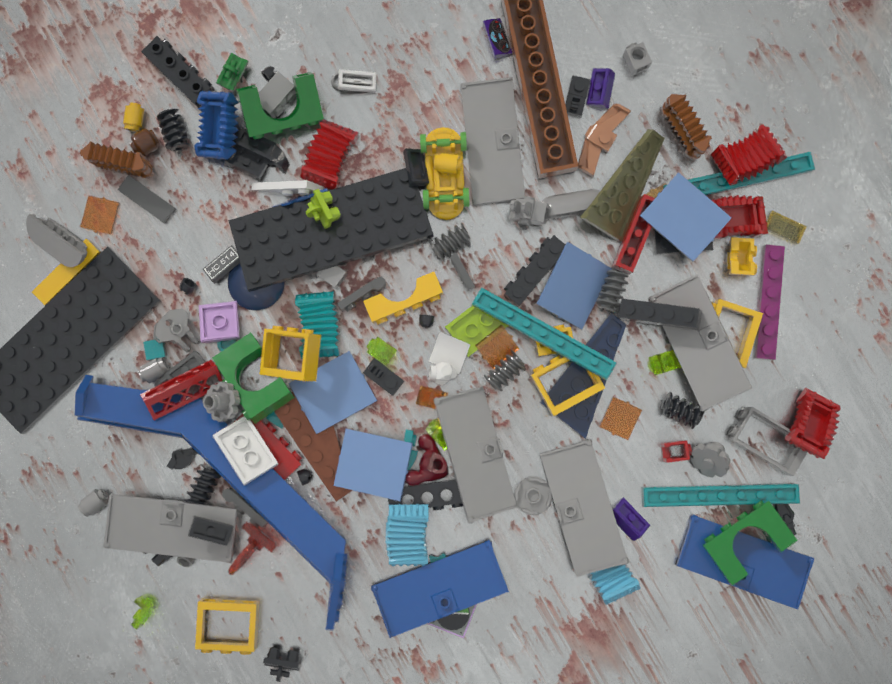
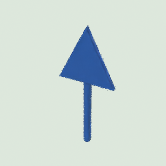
M328 189L320 190V192H328ZM314 193L302 197L298 196L278 205L285 206L293 202H300L313 197Z

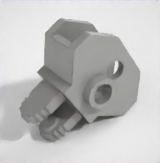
M524 196V199L516 198V200H511L509 219L522 225H545L547 223V220L544 219L545 212L550 208V205L535 201V198Z
M183 309L169 310L154 325L153 339L158 343H176L188 353L190 348L181 338L185 335L192 343L197 344L199 342L189 331L190 328L187 326L188 313ZM165 321H168L170 326H167Z

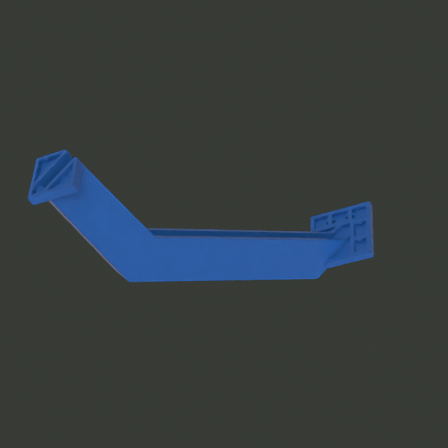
M85 375L75 392V416H78L77 420L183 438L328 581L330 591L325 630H334L335 622L339 623L340 607L342 606L343 599L342 593L346 580L348 554L344 553L346 540L273 469L244 486L213 438L215 433L228 425L225 422L213 420L212 413H207L201 398L153 420L140 394L147 390L93 383L94 376ZM172 395L170 402H179L182 395ZM158 402L152 405L154 413L162 410L164 403Z

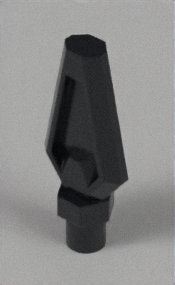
M774 504V509L791 532L796 535L793 521L795 513L789 504Z

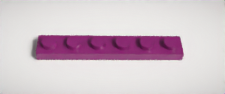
M764 245L758 312L763 313L756 335L755 358L776 360L785 246Z

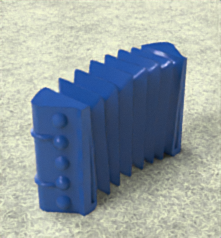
M201 91L197 98V103L202 106L198 108L202 111L198 115L203 118L199 119L202 123L198 126L201 131L197 132L201 135L197 137L200 141L194 145L196 155L204 158L229 159L236 153V150L232 147L236 143L232 140L238 138L233 133L239 131L235 127L239 123L235 118L239 117V115L234 113L238 110L234 105L238 104L239 101L236 100L232 93Z

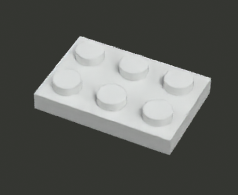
M245 416L213 435L214 440L244 486L278 465V462L251 420H247Z

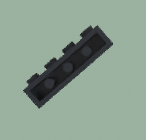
M156 36L141 51L142 54L197 108H200L201 105L197 103L199 93L201 91L213 92L211 89L213 85L205 77L201 79L197 75L199 71L192 64L188 66L184 62L186 59L178 51L174 53L171 50L173 46L165 38L161 40Z
M555 235L551 239L547 237L540 245L543 247L539 253L535 251L528 259L531 263L526 268L522 266L517 272L518 278L515 282L510 281L506 285L504 297L519 308L558 261L566 244Z

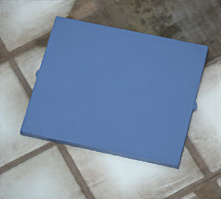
M679 172L661 193L657 194L654 201L640 215L642 219L692 262L710 242L714 241V237L731 219L727 213Z
M567 242L537 305L577 328L583 329L599 296V292L602 290L601 287L605 284L604 278L608 277L607 271L612 270V268L592 257L591 254H587L570 242Z
M350 351L318 367L316 381L294 380L289 383L301 406V410L304 411L316 434L377 401Z
M346 429L334 486L401 501L413 443Z

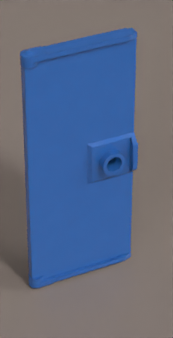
M693 514L690 518L689 527L676 566L730 585L702 546L706 543L704 541L706 537L712 533L716 536L722 532L720 530L722 525ZM738 532L733 540V551L749 575L731 586L798 610L814 558L789 549L778 552L772 543Z
M490 540L371 586V591L377 601L390 638L509 592Z

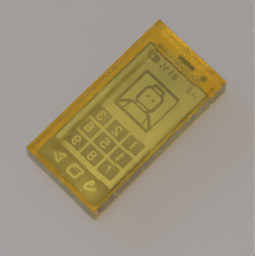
M770 211L767 218L769 232L795 244L800 243L807 226L775 211Z

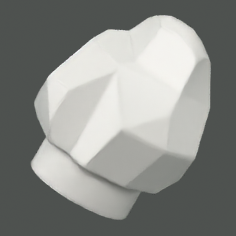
M445 362L435 366L430 365L429 381H434L441 386L457 376V371Z

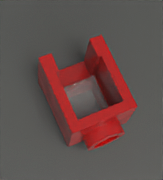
M687 440L661 443L663 462L690 460L689 455H692V448Z

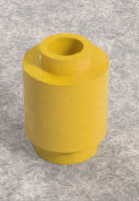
M130 102L129 105L125 106L124 129L135 132L140 131L145 109L141 108V104Z
M436 154L434 170L457 174L458 170H462L463 160L459 159V155Z

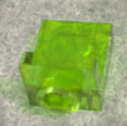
M378 336L376 339L372 338L366 347L368 348V354L386 366L397 352V349Z
M674 350L649 357L654 375L681 368Z
M439 418L434 419L425 430L445 451L447 446Z
M140 596L134 601L135 604L141 607L132 617L135 620L131 626L136 630L145 624L156 609L153 601L145 596Z

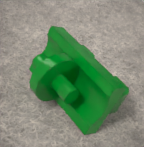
M230 53L222 67L223 69L216 84L234 92L249 61Z

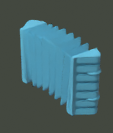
M428 504L389 505L385 539L389 565L418 566V564L425 566L428 564V551L425 540L427 522L429 521Z
M624 564L590 573L589 579L595 581L593 585L598 587L597 591L601 593V598L605 605L616 602V600L641 589L638 580L631 576L633 572L629 571L630 568Z

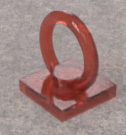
M246 521L241 528L250 535L247 539L249 544L231 564L228 574L234 575L256 549L261 551L265 547L271 553H274L279 546L253 524Z

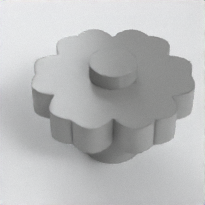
M219 382L217 385H211L203 399V405L207 413H212L213 420L226 422L228 419H233L239 411L237 407L240 403L239 392L234 390L232 383Z
M712 442L706 445L699 443L698 446L694 447L691 462L696 469H700L703 475L713 478L715 475L723 477V475L727 474L731 460L721 443Z

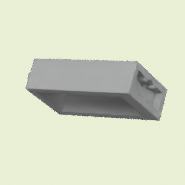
M754 407L744 408L738 416L739 422L730 429L728 440L784 474L794 476L807 451H802L801 448L795 447L783 466L738 439L751 415L784 435L790 433L789 428Z

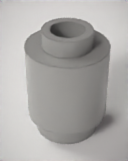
M162 357L159 359L155 358L140 366L138 374L143 382L147 381L150 384L164 376V373L169 368Z
M94 489L80 501L78 509L86 517L93 516L108 504V495L102 489Z

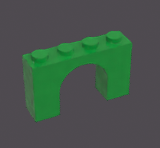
M307 72L292 76L297 103L293 112L284 118H272L265 114L262 109L258 89L255 85L236 89L248 136L258 139L264 137L266 133L279 134L283 132L282 129L290 128V130L301 128L303 124L316 125L319 124V120H324L314 74Z
M250 332L212 357L219 373L225 378L222 381L232 383L234 390L239 392L240 403L238 405L241 404L244 410H242L245 418L247 420L251 419L256 424L295 397L281 377L258 391L242 389L240 384L242 371L262 354L261 345Z
M759 501L752 506L753 511L748 514L746 511L736 517L738 521L731 525L729 522L720 528L722 532L716 536L712 533L704 539L706 543L702 545L730 585H734L749 575L733 551L734 537L741 529L756 527L762 530L778 552L784 551L798 541L769 501Z

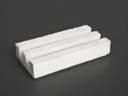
M339 69L338 90L375 93L376 72ZM343 75L369 77L372 80L343 78ZM343 83L372 85V87H370V86H359V85H348V84H343Z

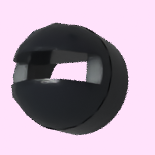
M268 66L261 71L262 76L267 82L277 73V71L273 72L275 68L272 66Z
M183 278L179 286L180 291H184L185 295L193 293L197 287L196 283L189 278Z
M419 314L420 325L424 328L431 327L435 316Z
M307 469L297 471L302 486L311 482V471Z

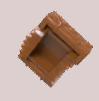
M671 94L663 104L662 114L664 118H669L667 123L672 122L671 127H675L673 132H678L677 137H681L680 142H684L682 146L686 147V155L696 160L708 149L712 137L706 135L708 130H703L704 124H699L701 118H696L697 112H692L694 106H689L690 101H685L686 94Z
M91 141L80 150V155L99 169L104 167L105 170L109 168L110 171L114 169L115 172L120 170L122 174L126 171L128 175L130 173L133 176L137 174L143 179L154 176L153 165L140 152L134 154L132 151L127 152L125 149L122 151L118 147L114 149L112 146L107 147L104 144L101 146Z

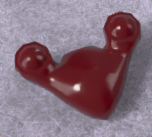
M430 434L421 435L418 439V444L426 452L423 453L420 459V470H408L405 482L409 486L439 480L449 475L447 462L441 455L434 438Z

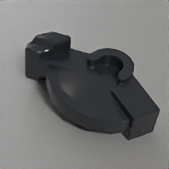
M192 447L177 449L172 452V458L167 467L172 470L186 468L192 462L193 455L198 453Z

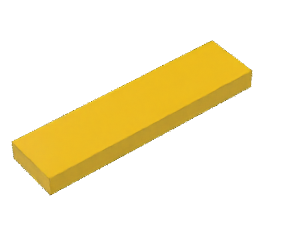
M87 238L83 241L87 246V255L82 263L75 267H67L60 263L32 291L44 305L48 304L101 253Z

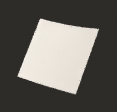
M439 331L429 362L433 364L448 363L459 374L470 344Z

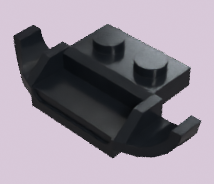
M243 127L233 133L238 137L232 140L236 143V145L232 146L236 153L225 160L226 165L257 180H260L267 166L272 167V165H275L283 173H286L289 162L283 151L277 146V143L264 137L253 139V137L248 136L246 129Z

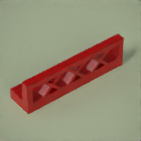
M209 360L140 394L152 419L156 420L206 395L211 385L206 384L208 377L216 375L219 382H223V379L215 363ZM194 384L200 386L197 393H188L190 386ZM176 393L182 394L179 402H170L172 395ZM158 402L164 403L163 409L154 413L151 406Z

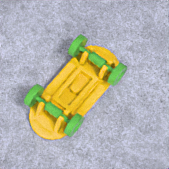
M441 127L431 131L427 137L426 134H420L421 153H425V164L429 184L426 186L427 190H423L424 209H429L435 217L441 220H450L457 217L464 207H470L469 188L464 187L463 162L462 170H458L457 174L443 173L434 170L435 155H440L441 153L459 155V159L463 160V151H467L466 132H460L459 136L455 130Z

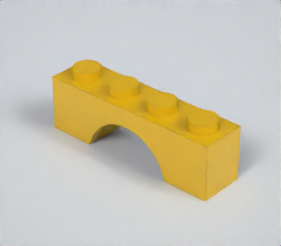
M433 271L416 279L414 293L404 301H391L382 294H378L363 302L372 323L377 322V325L387 322L388 317L394 315L396 318L406 314L405 310L412 308L416 310L423 307V303L430 300V303L440 300L443 291Z

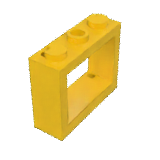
M717 299L714 303H711L718 317L722 308L749 316L737 354L744 369L747 366L763 313Z
M273 325L272 329L264 328L259 374L300 381H316L321 335L313 334L314 330L302 329V332H298L299 328L287 327V331L284 330L283 326ZM281 336L305 339L302 371L277 368Z
M559 355L551 359V364L544 368L542 364L533 369L534 374L530 375L552 416L605 389L600 377L586 369L594 385L554 406L539 377L570 360L565 357L561 358Z
M205 598L199 600L197 606L195 649L201 650L202 653L220 650L222 654L240 651L242 655H250L257 649L260 601ZM205 610L250 612L248 644L205 642Z

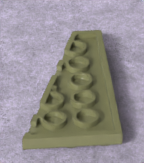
M648 129L580 218L616 241L622 242L665 138L655 130Z

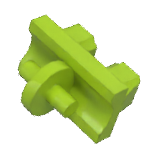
M319 189L313 191L314 196L310 199L311 202L307 204L309 209L305 213L307 217H314L315 221L320 220L324 229L331 226L332 222L339 219L341 213L337 207L328 208L327 205L332 204L333 201L330 191L321 193Z

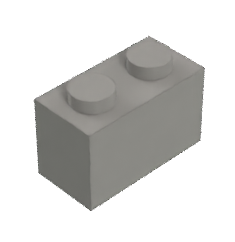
M278 71L259 92L263 111L272 118L279 116L283 112L284 106L288 102H292L296 97L294 84Z

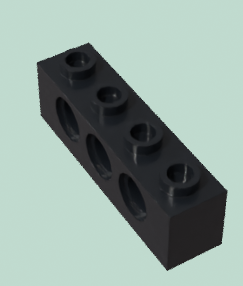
M456 479L418 484L416 486H404L401 501L388 499L389 505H406L403 502V497L411 495L414 499L411 505L428 504V508L433 507V510H442L445 505H452V508L463 507ZM445 489L452 492V497L449 500H444L441 497V492ZM430 492L433 495V500L428 503L424 502L422 494Z

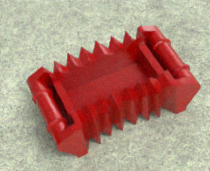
M324 119L319 123L321 129H316L318 134L313 135L315 140L310 141L312 146L307 147L310 153L305 154L308 160H303L305 165L301 168L300 178L323 186L325 189L332 190L338 188L340 184L338 176L342 175L341 165H344L342 160L346 159L347 150H352L351 145L356 144L359 132Z
M764 124L759 126L757 133L755 131L752 132V135L749 133L748 138L744 137L743 141L740 139L738 143L734 141L733 146L728 143L727 147L721 144L711 153L715 164L730 186L737 184L738 179L743 182L744 176L750 180L751 175L756 177L757 172L762 174L764 169L768 171L769 166L774 167L775 163L779 164L787 158L783 147L777 142L770 128L764 126Z
M736 195L734 197L729 196L726 198L724 196L711 200L731 217L729 222L714 237V240L739 234L745 237L750 235L751 238L768 235V223L763 196L752 198V196L746 197L743 195L739 197V195Z
M804 388L796 400V403L799 404L796 407L799 409L796 412V420L793 422L792 428L789 429L790 433L785 436V440L789 444H794L796 448H801L802 451L815 455L816 458L825 459L830 450L829 446L832 445L831 441L834 440L833 436L837 434L835 430L838 428L836 424L839 421L836 418L840 416L837 412L841 410V407L831 399L829 400L817 394V392Z

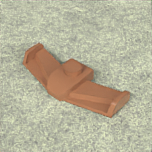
M613 104L594 125L589 127L585 134L578 162L579 170L594 177L601 150L608 153L617 137V134L612 131L630 114L631 110L620 104Z

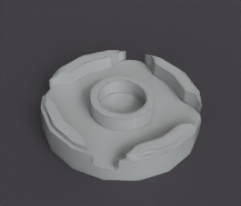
M530 476L522 479L515 488L514 498L516 505L522 512L528 515H538L550 507L552 494L549 484L544 479Z

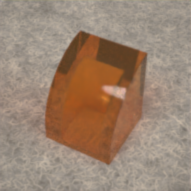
M420 386L416 404L436 409L433 399L445 397L448 393Z

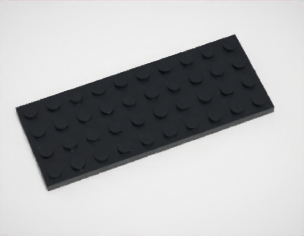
M406 168L329 190L333 201L332 204L327 206L329 209L337 207L341 215L338 220L332 222L331 226L324 229L320 220L315 221L314 217H307L305 213L309 209L307 204L311 202V198L285 206L278 205L228 220L248 291H255L434 237L426 210L423 207L418 186L409 185Z
M107 246L0 348V413L20 434H24L161 302L153 291L110 247Z

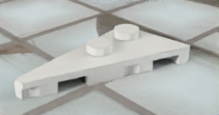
M308 180L255 182L251 186L252 191L276 192L286 196H293V194L309 195L316 189H325V187Z

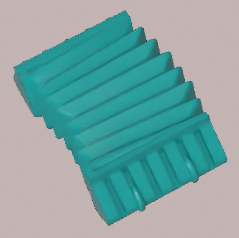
M334 291L297 294L295 297V305L301 309L297 312L301 314L299 316L302 319L300 323L304 326L300 330H314L313 334L321 335L319 357L340 356L339 346L336 345L340 342L336 338L341 335L337 332L340 327L336 325L340 320L335 318L339 313L333 311L337 308L333 305L335 303ZM304 344L299 347L301 359H303Z

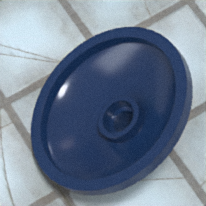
M240 263L228 275V289L234 301H237L238 305L248 310L260 311L273 306L282 296L285 282H281L249 292Z

